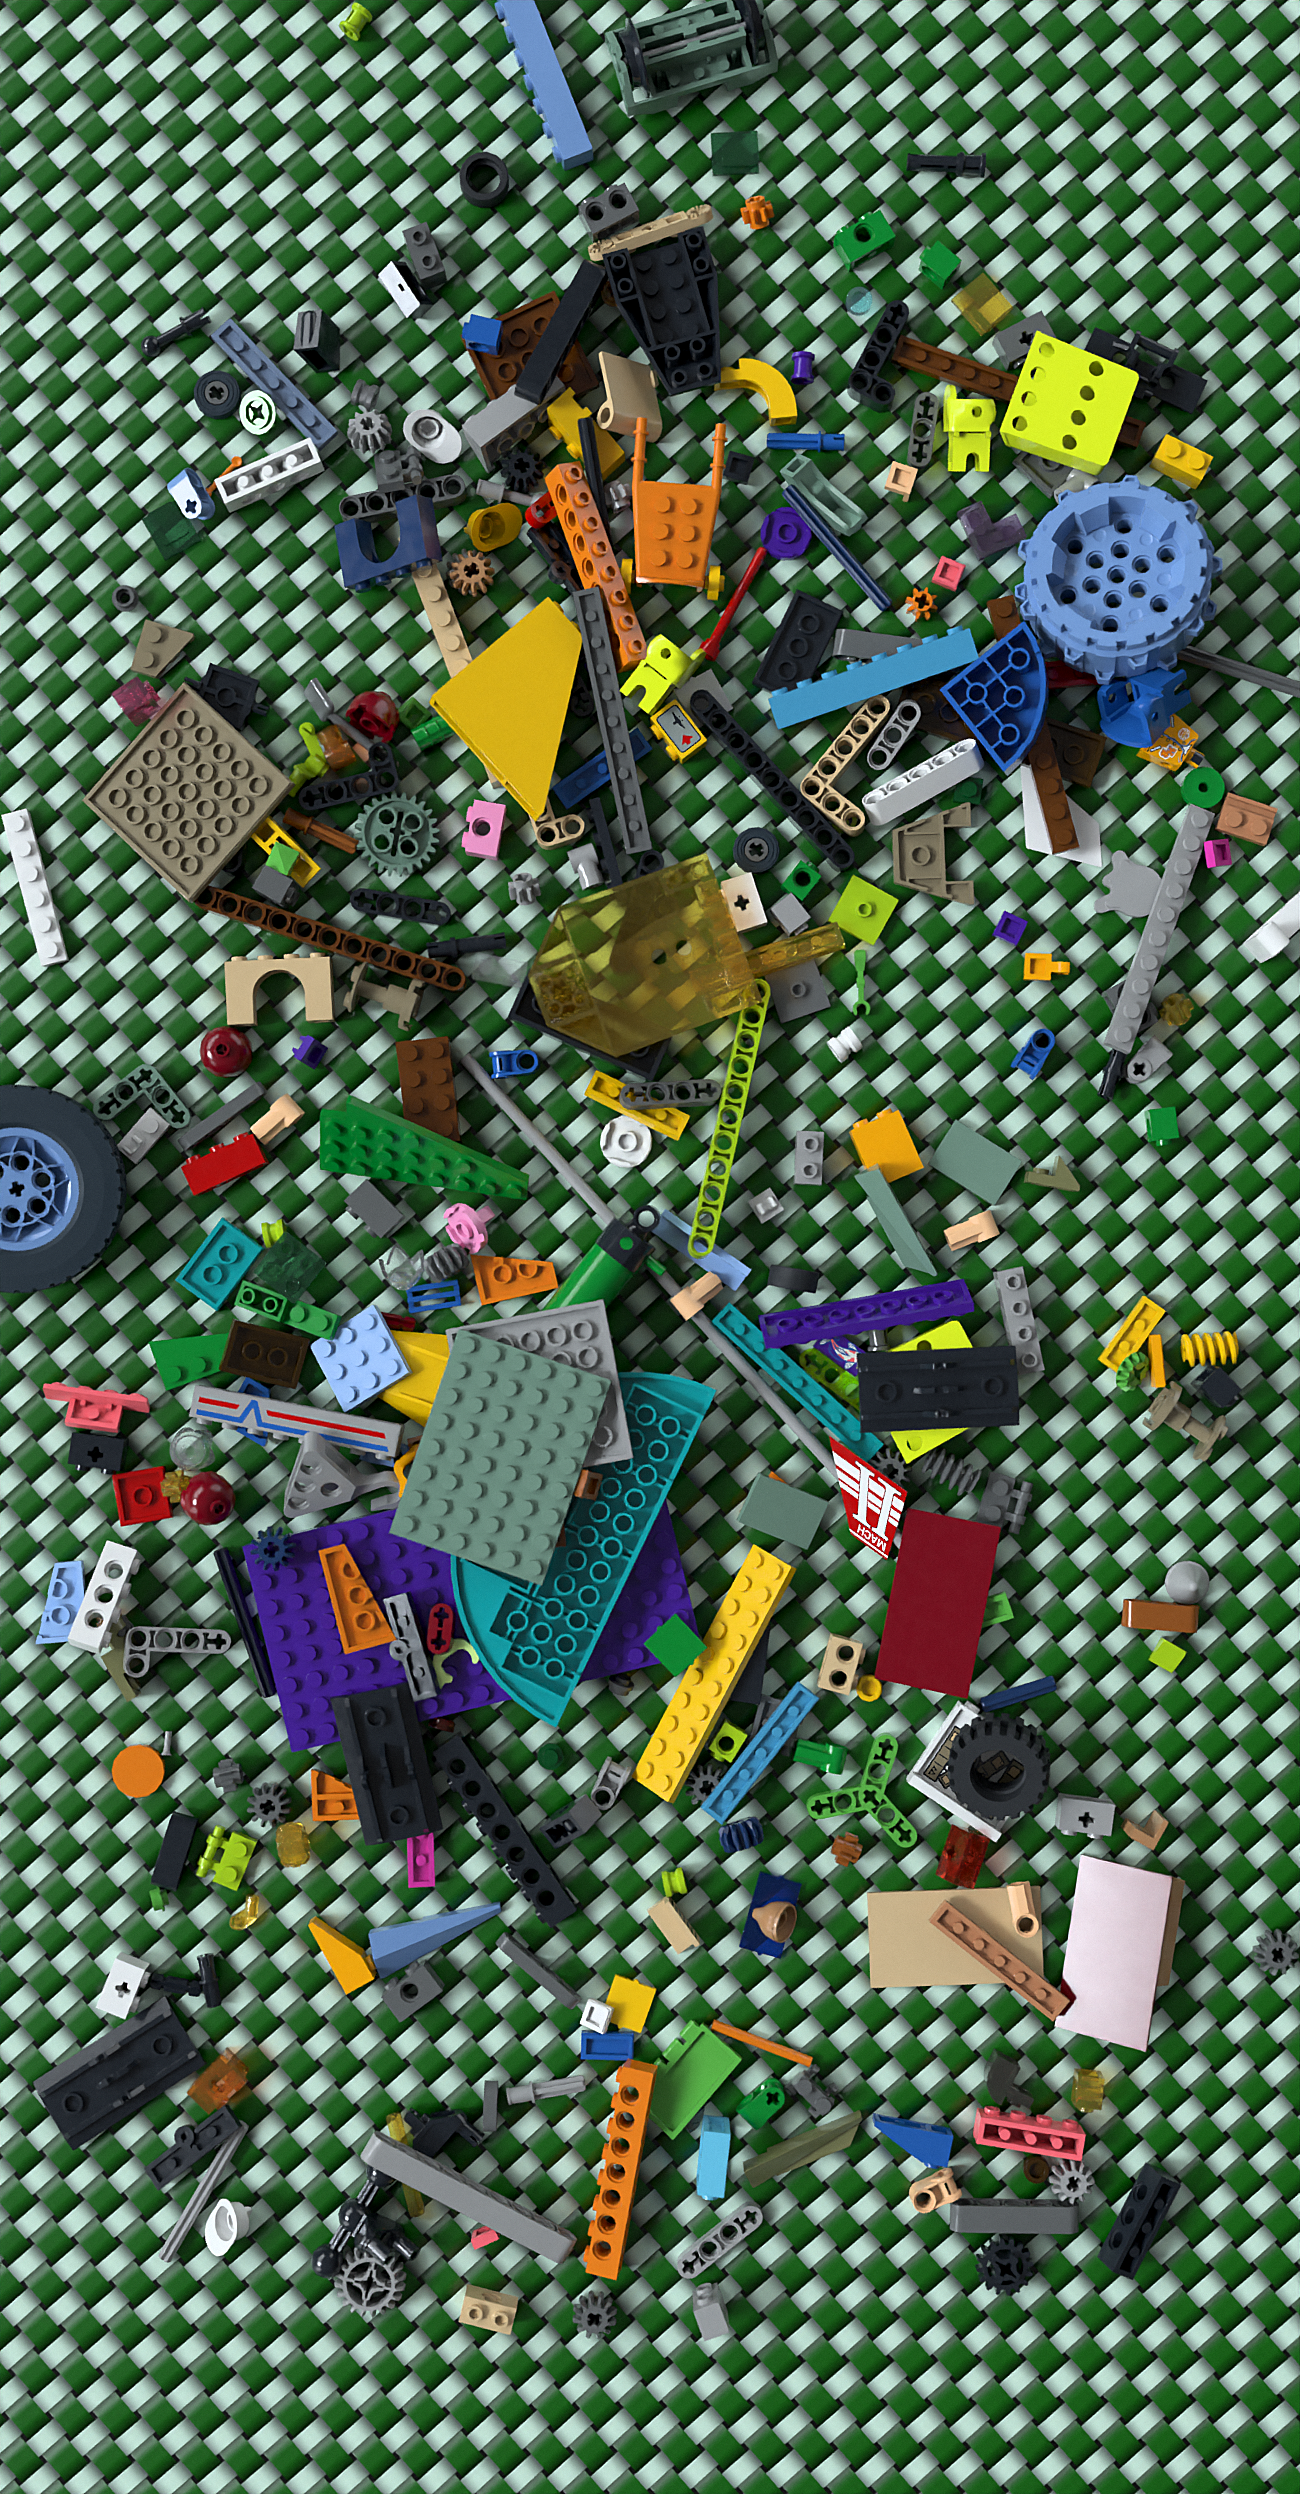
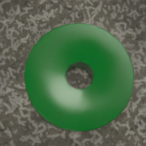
M1198 767L1191 770L1181 784V794L1184 801L1188 805L1193 804L1205 810L1212 808L1221 800L1225 789L1221 775L1210 767ZM1200 784L1206 786V792L1203 793L1199 790Z

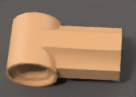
M288 1093L280 1097L270 1107L271 1110L250 1128L264 1145H267L285 1128L294 1125L305 1114Z
M990 1210L972 1216L966 1222L943 1230L951 1251L976 1241L978 1243L1000 1234Z
M709 1271L693 1285L685 1287L670 1301L687 1321L704 1307L703 1304L711 1300L723 1289L722 1281L716 1274Z
M1020 1881L1006 1885L1012 1912V1924L1020 1936L1030 1938L1039 1929L1029 1881ZM1022 1918H1031L1032 1924L1028 1929L1019 1928V1922Z

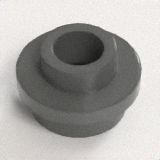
M128 585L117 587L112 594L114 606L122 612L132 611L139 601L136 590ZM129 595V602L122 603V597Z
M617 1673L609 1677V1690L617 1695L627 1696L634 1688V1683L626 1674Z

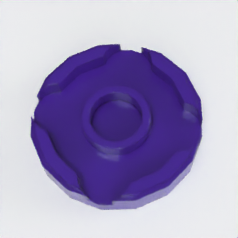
M792 507L775 509V511L765 517L761 526V542L763 547L766 548L772 557L779 560H793L800 557L808 549L812 540V530Z

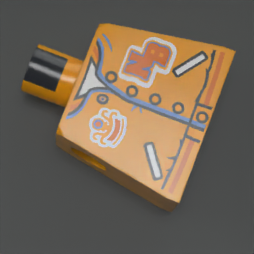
M1176 714L1170 716L1171 726L1166 729L1154 745L1141 748L1136 755L1172 771H1176L1183 761L1197 769L1205 756L1192 748L1199 735Z

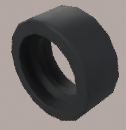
M477 152L469 156L462 164L459 177L461 191L465 199L472 205L480 208H491L500 204L509 190L508 169L504 161L495 154ZM479 167H490L498 172L500 182L494 191L480 194L472 190L469 184L470 174Z
M771 1265L767 1285L816 1293L819 1273Z

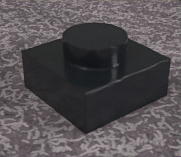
M729 451L722 479L747 485L755 458Z

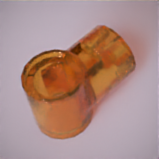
M333 724L316 733L320 744L325 748L323 753L333 772L357 761L347 740L343 741L342 733L337 724Z

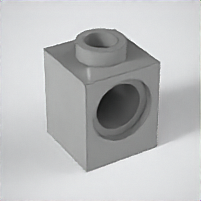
M792 893L770 909L771 915L788 937L793 933L798 936L809 927L807 922L810 921L811 917Z

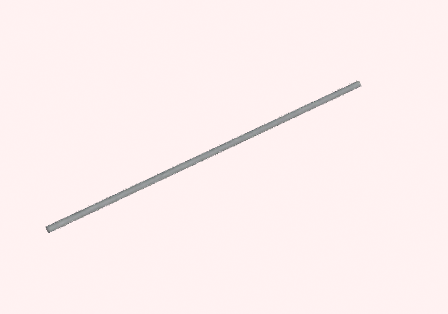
M470 1053L464 1056L460 1063L606 1225L610 1223L614 1216L617 1217L500 1086L491 1079V1076ZM643 1265L672 1298L683 1290L666 1271L662 1276H659L647 1265ZM700 1309L690 1317L839 1482L834 1457L703 1311ZM897 1528L893 1543L900 1548L902 1532Z

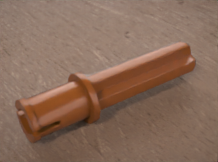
M289 807L283 818V823L303 831L304 835L310 834L350 854H354L357 850L358 840L314 820V816L308 817Z

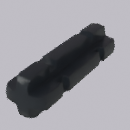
M158 1973L152 1975L150 1982L152 1989L160 1990L164 1988V1991L183 1995L189 1993V1996L199 1997L203 1987L202 1984H199V1981L192 1980V1982H189V1979L169 1975L166 1978L164 1974Z

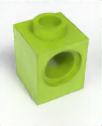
M724 1718L708 1743V1749L711 1750L710 1755L721 1762H724L725 1759L732 1762L748 1736L747 1731ZM724 1736H729L734 1740V1743L729 1748H722L719 1745V1740Z

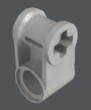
M1154 1035L1123 1067V1077L1129 1083H1140L1160 1068L1173 1053ZM1136 1066L1141 1068L1138 1075L1133 1073Z
M609 1756L606 1758L591 1792V1800L599 1810H607L613 1805L631 1771V1767L627 1766L625 1768L613 1762ZM600 1790H606L610 1794V1799L607 1802L601 1803L596 1800V1793Z

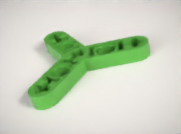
M881 1733L876 1736L861 1783L811 1795L806 1803L809 1815L815 1819H825L867 1810L899 1846L906 1848L914 1845L917 1840L916 1829L884 1794L898 1750V1743L895 1737L890 1733ZM886 1739H889V1743L893 1746L892 1749L887 1748L884 1755L885 1758H889L888 1762L882 1758H874L875 1754L881 1756L882 1747L879 1743L885 1742ZM876 1763H880L885 1767V1773L881 1777H874L870 1773L871 1767ZM875 1790L874 1796L876 1800L880 1803L884 1799L885 1802L879 1804L876 1810L873 1811L872 1808L876 1806L870 1799L863 1800L866 1797L864 1791L872 1792ZM841 1794H847L852 1799L851 1804L846 1808H841L837 1805V1798ZM832 1796L835 1810L830 1811V1805L822 1807L821 1813H817L816 1809H811L815 1805L816 1800H820L821 1804L829 1803L827 1797ZM885 1808H891L895 1812V1816L890 1822H885L880 1818V1812ZM900 1818L903 1821L899 1822V1825L903 1830H911L909 1832L911 1837L909 1840L905 1838L900 1840L901 1835L896 1827L892 1831L889 1829L895 1826Z

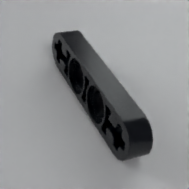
M366 888L356 889L350 897L352 907L357 912L437 927L445 926L451 920L449 906L440 901ZM362 894H365L368 900L375 901L374 896H378L376 910H372L374 906L368 903L360 907L359 903L355 901L356 898H361ZM386 898H391L395 901V908L391 912H384L381 909V903ZM410 903H418L421 906V912L418 916L411 917L407 914L406 909ZM425 905H430L429 911L434 912L438 911V908L441 907L443 912L447 914L446 917H441L440 921H436L434 915L427 914L428 919H423L426 914Z

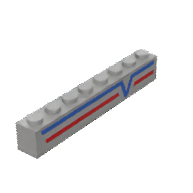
M195 1385L189 1414L190 1417L197 1418L196 1423L212 1425V1421L222 1423V1428L237 1430L238 1426L248 1428L247 1433L263 1435V1431L273 1433V1438L288 1440L289 1436L299 1438L298 1443L301 1444L304 1435L314 1431L319 1433L336 1450H340V1446L350 1448V1453L365 1456L366 1451L376 1453L375 1458L391 1461V1457L399 1456L405 1428L403 1424L205 1385Z

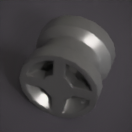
M359 379L354 386L350 403L354 406H364L369 412H372L379 397L380 387L376 385L369 386L364 380Z

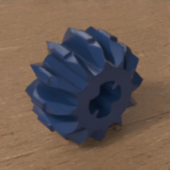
M268 1526L267 1534L262 1530L257 1532L261 1540L252 1539L251 1541L258 1548L252 1549L250 1553L251 1555L259 1554L260 1556L254 1561L255 1564L265 1561L263 1570H268L272 1563L273 1570L278 1571L280 1569L279 1562L282 1566L287 1567L289 1561L286 1557L292 1559L295 1557V1553L288 1549L296 1547V1543H287V1540L292 1537L291 1533L286 1534L284 1537L281 1536L283 1527H279L275 1534L273 1526ZM272 1542L275 1543L274 1546H279V1550L275 1552V1555H272L273 1551L268 1552L267 1549Z
M747 1817L721 1826L718 1831L721 1846H723L724 1851L727 1853L749 1849L750 1847L757 1846V1844L764 1840L762 1825L757 1817Z

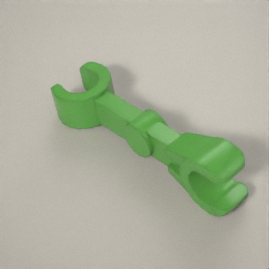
M856 950L854 952V964L857 972L856 987L858 988V1001L854 1003L852 1011L857 1016L856 1008L859 1004H863L866 1007L865 1014L868 1015L870 1005L864 1000L865 978L863 977L866 952L865 950Z

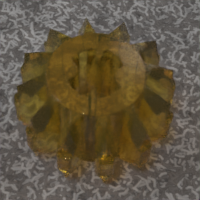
M300 1821L280 1825L276 1831L277 1837L275 1840L281 1863L286 1868H296L307 1864L310 1859L309 1852L311 1850L305 1826Z

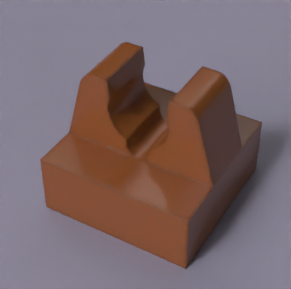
M581 1469L573 1495L596 1500L603 1475Z

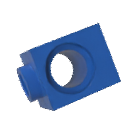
M471 314L469 323H464L462 338L465 339L467 349L497 356L503 333L502 321Z

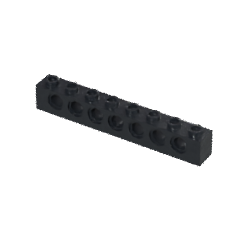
M461 1731L435 1747L432 1752L434 1755L432 1760L439 1771H445L449 1777L447 1783L452 1791L460 1793L464 1799L461 1801L464 1809L469 1815L474 1814L478 1820L476 1826L484 1837L486 1835L489 1836L493 1842L491 1845L493 1852L498 1858L503 1857L507 1863L505 1868L513 1880L518 1879L522 1885V1888H520L522 1895L528 1902L532 1900L537 1908L535 1913L541 1923L547 1922L549 1927L552 1928L577 1911V1903ZM461 1759L465 1762L466 1768L462 1771H457L452 1767V1761ZM470 1781H476L479 1783L481 1790L472 1793L467 1789L466 1784ZM484 1803H491L495 1807V1812L493 1814H485L481 1806ZM506 1825L510 1829V1833L507 1836H500L496 1832V1827ZM513 1847H521L525 1855L521 1858H515L510 1850ZM528 1869H536L540 1876L535 1880L527 1878L525 1872ZM546 1890L551 1891L554 1894V1899L544 1901L541 1899L540 1893Z

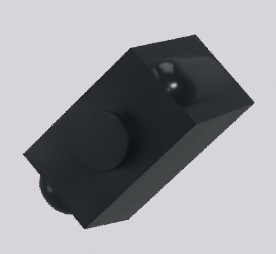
M322 309L298 312L293 350L316 373L339 371L340 328Z

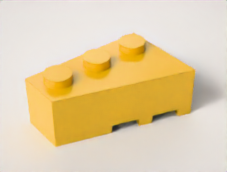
M569 387L547 408L550 426L548 430L557 440L562 439L568 445L566 449L575 459L580 458L584 462L577 421L581 418L590 417L592 413L587 407L583 409L573 399L575 392ZM593 420L602 480L604 481L625 461V452L605 429H601Z

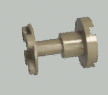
M363 962L359 967L355 966L351 976V981L354 982L352 991L347 992L343 1006L348 1007L349 1012H353L360 996L383 1003L382 1009L400 1015L398 1028L410 1031L413 1025L408 1024L411 1017L415 1019L417 1017L424 990L419 988L425 986V981L414 978L408 990L392 984L385 988L365 981L368 962Z
M1171 1381L1169 1383L1171 1389L1169 1390L1166 1387L1162 1389L1148 1409L1152 1413L1150 1418L1144 1417L1142 1424L1152 1431L1162 1422L1175 1431H1179L1182 1428L1199 1440L1193 1453V1459L1206 1461L1213 1451V1448H1211L1216 1439L1221 1440L1228 1431L1229 1427L1225 1425L1226 1417L1221 1415L1208 1428L1191 1416L1192 1410L1178 1401L1182 1387Z

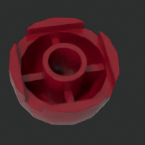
M366 691L359 694L352 701L345 714L346 717L349 716L351 718L349 723L366 737L374 740L375 735L382 738L381 742H387L392 739L400 721L399 710L387 693L382 691Z
M216 1027L209 1031L201 1041L199 1050L201 1062L209 1072L217 1077H237L245 1072L252 1062V1043L245 1033L235 1027Z
M201 1472L189 1480L190 1484L186 1490L183 1488L181 1493L183 1511L198 1524L205 1526L217 1525L225 1521L234 1509L235 1493L233 1487L223 1476L218 1475L216 1472Z

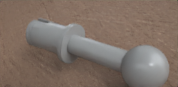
M479 479L475 493L498 500V504L504 499L529 507L544 495L542 493L534 496L505 489V483L500 485ZM540 510L535 514L543 515L544 513Z

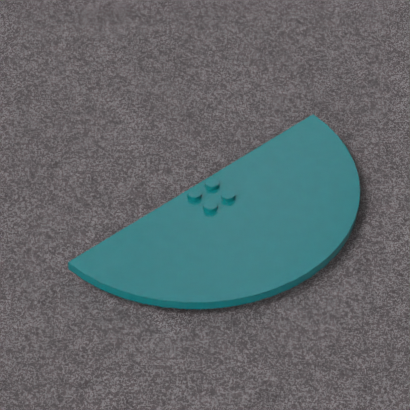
M650 1372L618 1373L633 1458L582 1467L584 1470L603 1475L596 1500L572 1496L564 1520L567 1546L555 1547L543 1585L451 1554V1576L454 1597L461 1622L476 1654L495 1681L517 1703L534 1716L555 1728L717 1391L716 1389L693 1380L667 1374Z

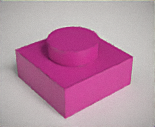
M1228 839L1204 842L1207 868L1232 865Z

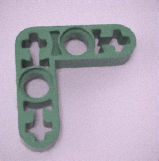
M142 1064L99 1097L93 1105V1112L99 1119L110 1121L146 1094L172 1127L184 1129L192 1121V1114L161 1073L154 1066ZM144 1070L147 1072L152 1071L153 1074L150 1076L152 1081L148 1082L145 1080L141 1082L139 1086L143 1089L139 1091L137 1085L131 1082V1079L134 1078L138 1082L143 1078L142 1072ZM125 1085H130L133 1089V1096L128 1100H123L120 1096V1089ZM166 1089L170 1093V1099L165 1104H160L156 1099L158 1091ZM114 1094L116 1100L122 1103V1106L119 1107L115 1103L109 1108L111 1111L109 1115L106 1113L101 1114L100 1111L103 1109L101 1104L112 1103L114 1099L110 1096ZM175 1101L178 1102V1105L173 1107L180 1113L185 1112L183 1116L185 1121L183 1123L173 1121L176 1116L172 1110H168L167 1113L164 1111L171 1107Z

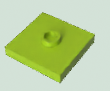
M853 875L828 922L874 946L899 900Z

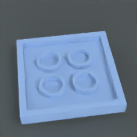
M377 1305L368 1307L340 1325L333 1341L320 1338L310 1345L344 1413L352 1412L412 1374Z

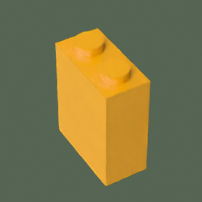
M891 1108L877 1113L878 1119L868 1123L866 1118L852 1124L854 1129L849 1131V1134L865 1170L878 1163L886 1180L890 1183L924 1168L899 1110L892 1112Z

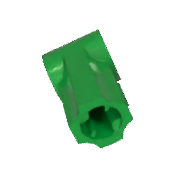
M798 1738L793 1761L820 1767L819 1769L828 1773L842 1775L849 1748L830 1742L823 1744Z

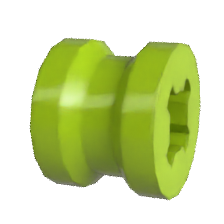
M279 1219L273 1224L268 1222L261 1224L266 1248H272L274 1244L278 1243L281 1245L288 1244V1235L283 1219Z
M682 1867L676 1868L674 1872L661 1871L667 1898L672 1897L674 1893H687Z

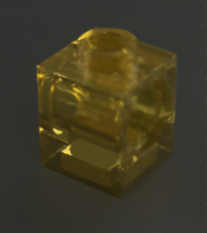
M1074 2068L1071 2101L1079 2111L1092 2113L1094 2110H1102L1105 2078L1101 2071Z

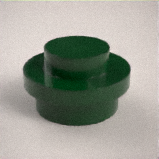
M554 1743L544 1744L537 1754L539 1764L547 1770L558 1768L564 1758L562 1749Z

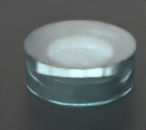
M864 287L851 289L846 297L847 310L855 316H862L870 310L872 305L871 293Z

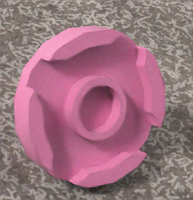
M457 1203L448 1208L444 1213V1219L448 1218L449 1223L445 1228L454 1243L460 1244L463 1249L466 1247L470 1250V1254H474L486 1246L488 1234L485 1224L496 1215L488 1205L475 1212L468 1205Z

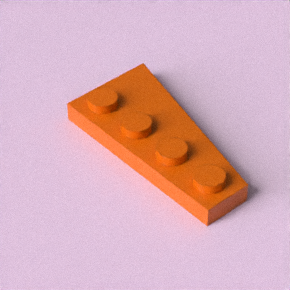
M345 1544L318 1550L344 1653L348 1654L395 1641L396 1638Z

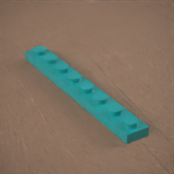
M730 1302L711 1321L865 1462H868L884 1445L874 1434L860 1433V1422L781 1349H766L762 1332Z

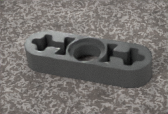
M930 392L921 393L917 397L913 411L907 463L910 467L918 469V471L927 468L932 456L939 402L937 397ZM924 400L929 401V405L933 406L929 408L927 418H922L924 407L921 405L924 403ZM919 425H925L929 428L930 435L926 438H921L917 436L915 429ZM918 445H924L922 457L926 458L922 459L921 463L916 462V457H912L917 454Z

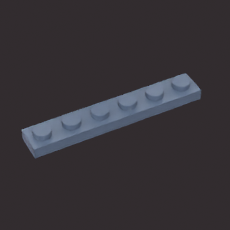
M231 318L211 335L219 347L262 392L271 395V399L277 404L278 409L306 438H311L319 452L338 435V431Z

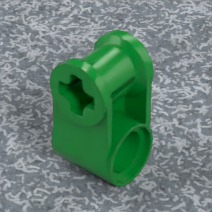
M776 2078L766 2079L751 2094L746 2096L736 2108L739 2115L754 2130L760 2129L784 2104L783 2084Z

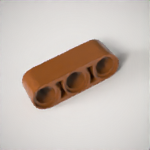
M1123 1599L1121 1626L1197 1633L1199 1606L1172 1602Z

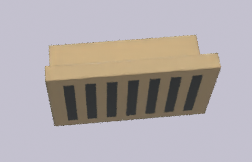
M665 1896L647 1910L678 1955L692 1944L695 1947L700 1945L698 1934L671 1897L667 1898Z

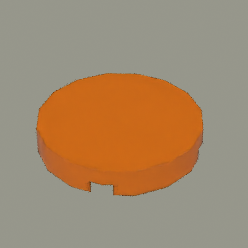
M145 1744L130 1745L122 1750L115 1758L112 1767L113 1781L117 1788L127 1796L136 1798L148 1796L156 1791L165 1776V1763L162 1756L153 1747Z

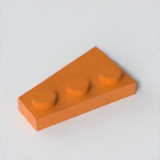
M470 1254L482 1305L559 1288L553 1262Z

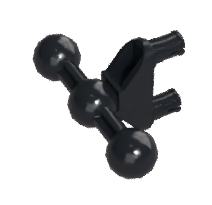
M367 2164L366 2176L368 2180L357 2198H351L341 2205L338 2213L340 2226L331 2241L320 2245L313 2251L311 2266L316 2275L330 2279L342 2270L341 2266L344 2263L342 2251L351 2236L354 2237L355 2247L362 2253L369 2252L383 2266L388 2265L394 2258L395 2252L391 2250L394 2248L409 2262L416 2259L421 2249L405 2236L404 2228L394 2220L384 2217L377 2212L371 2213L370 2205L379 2190L390 2186L397 2179Z

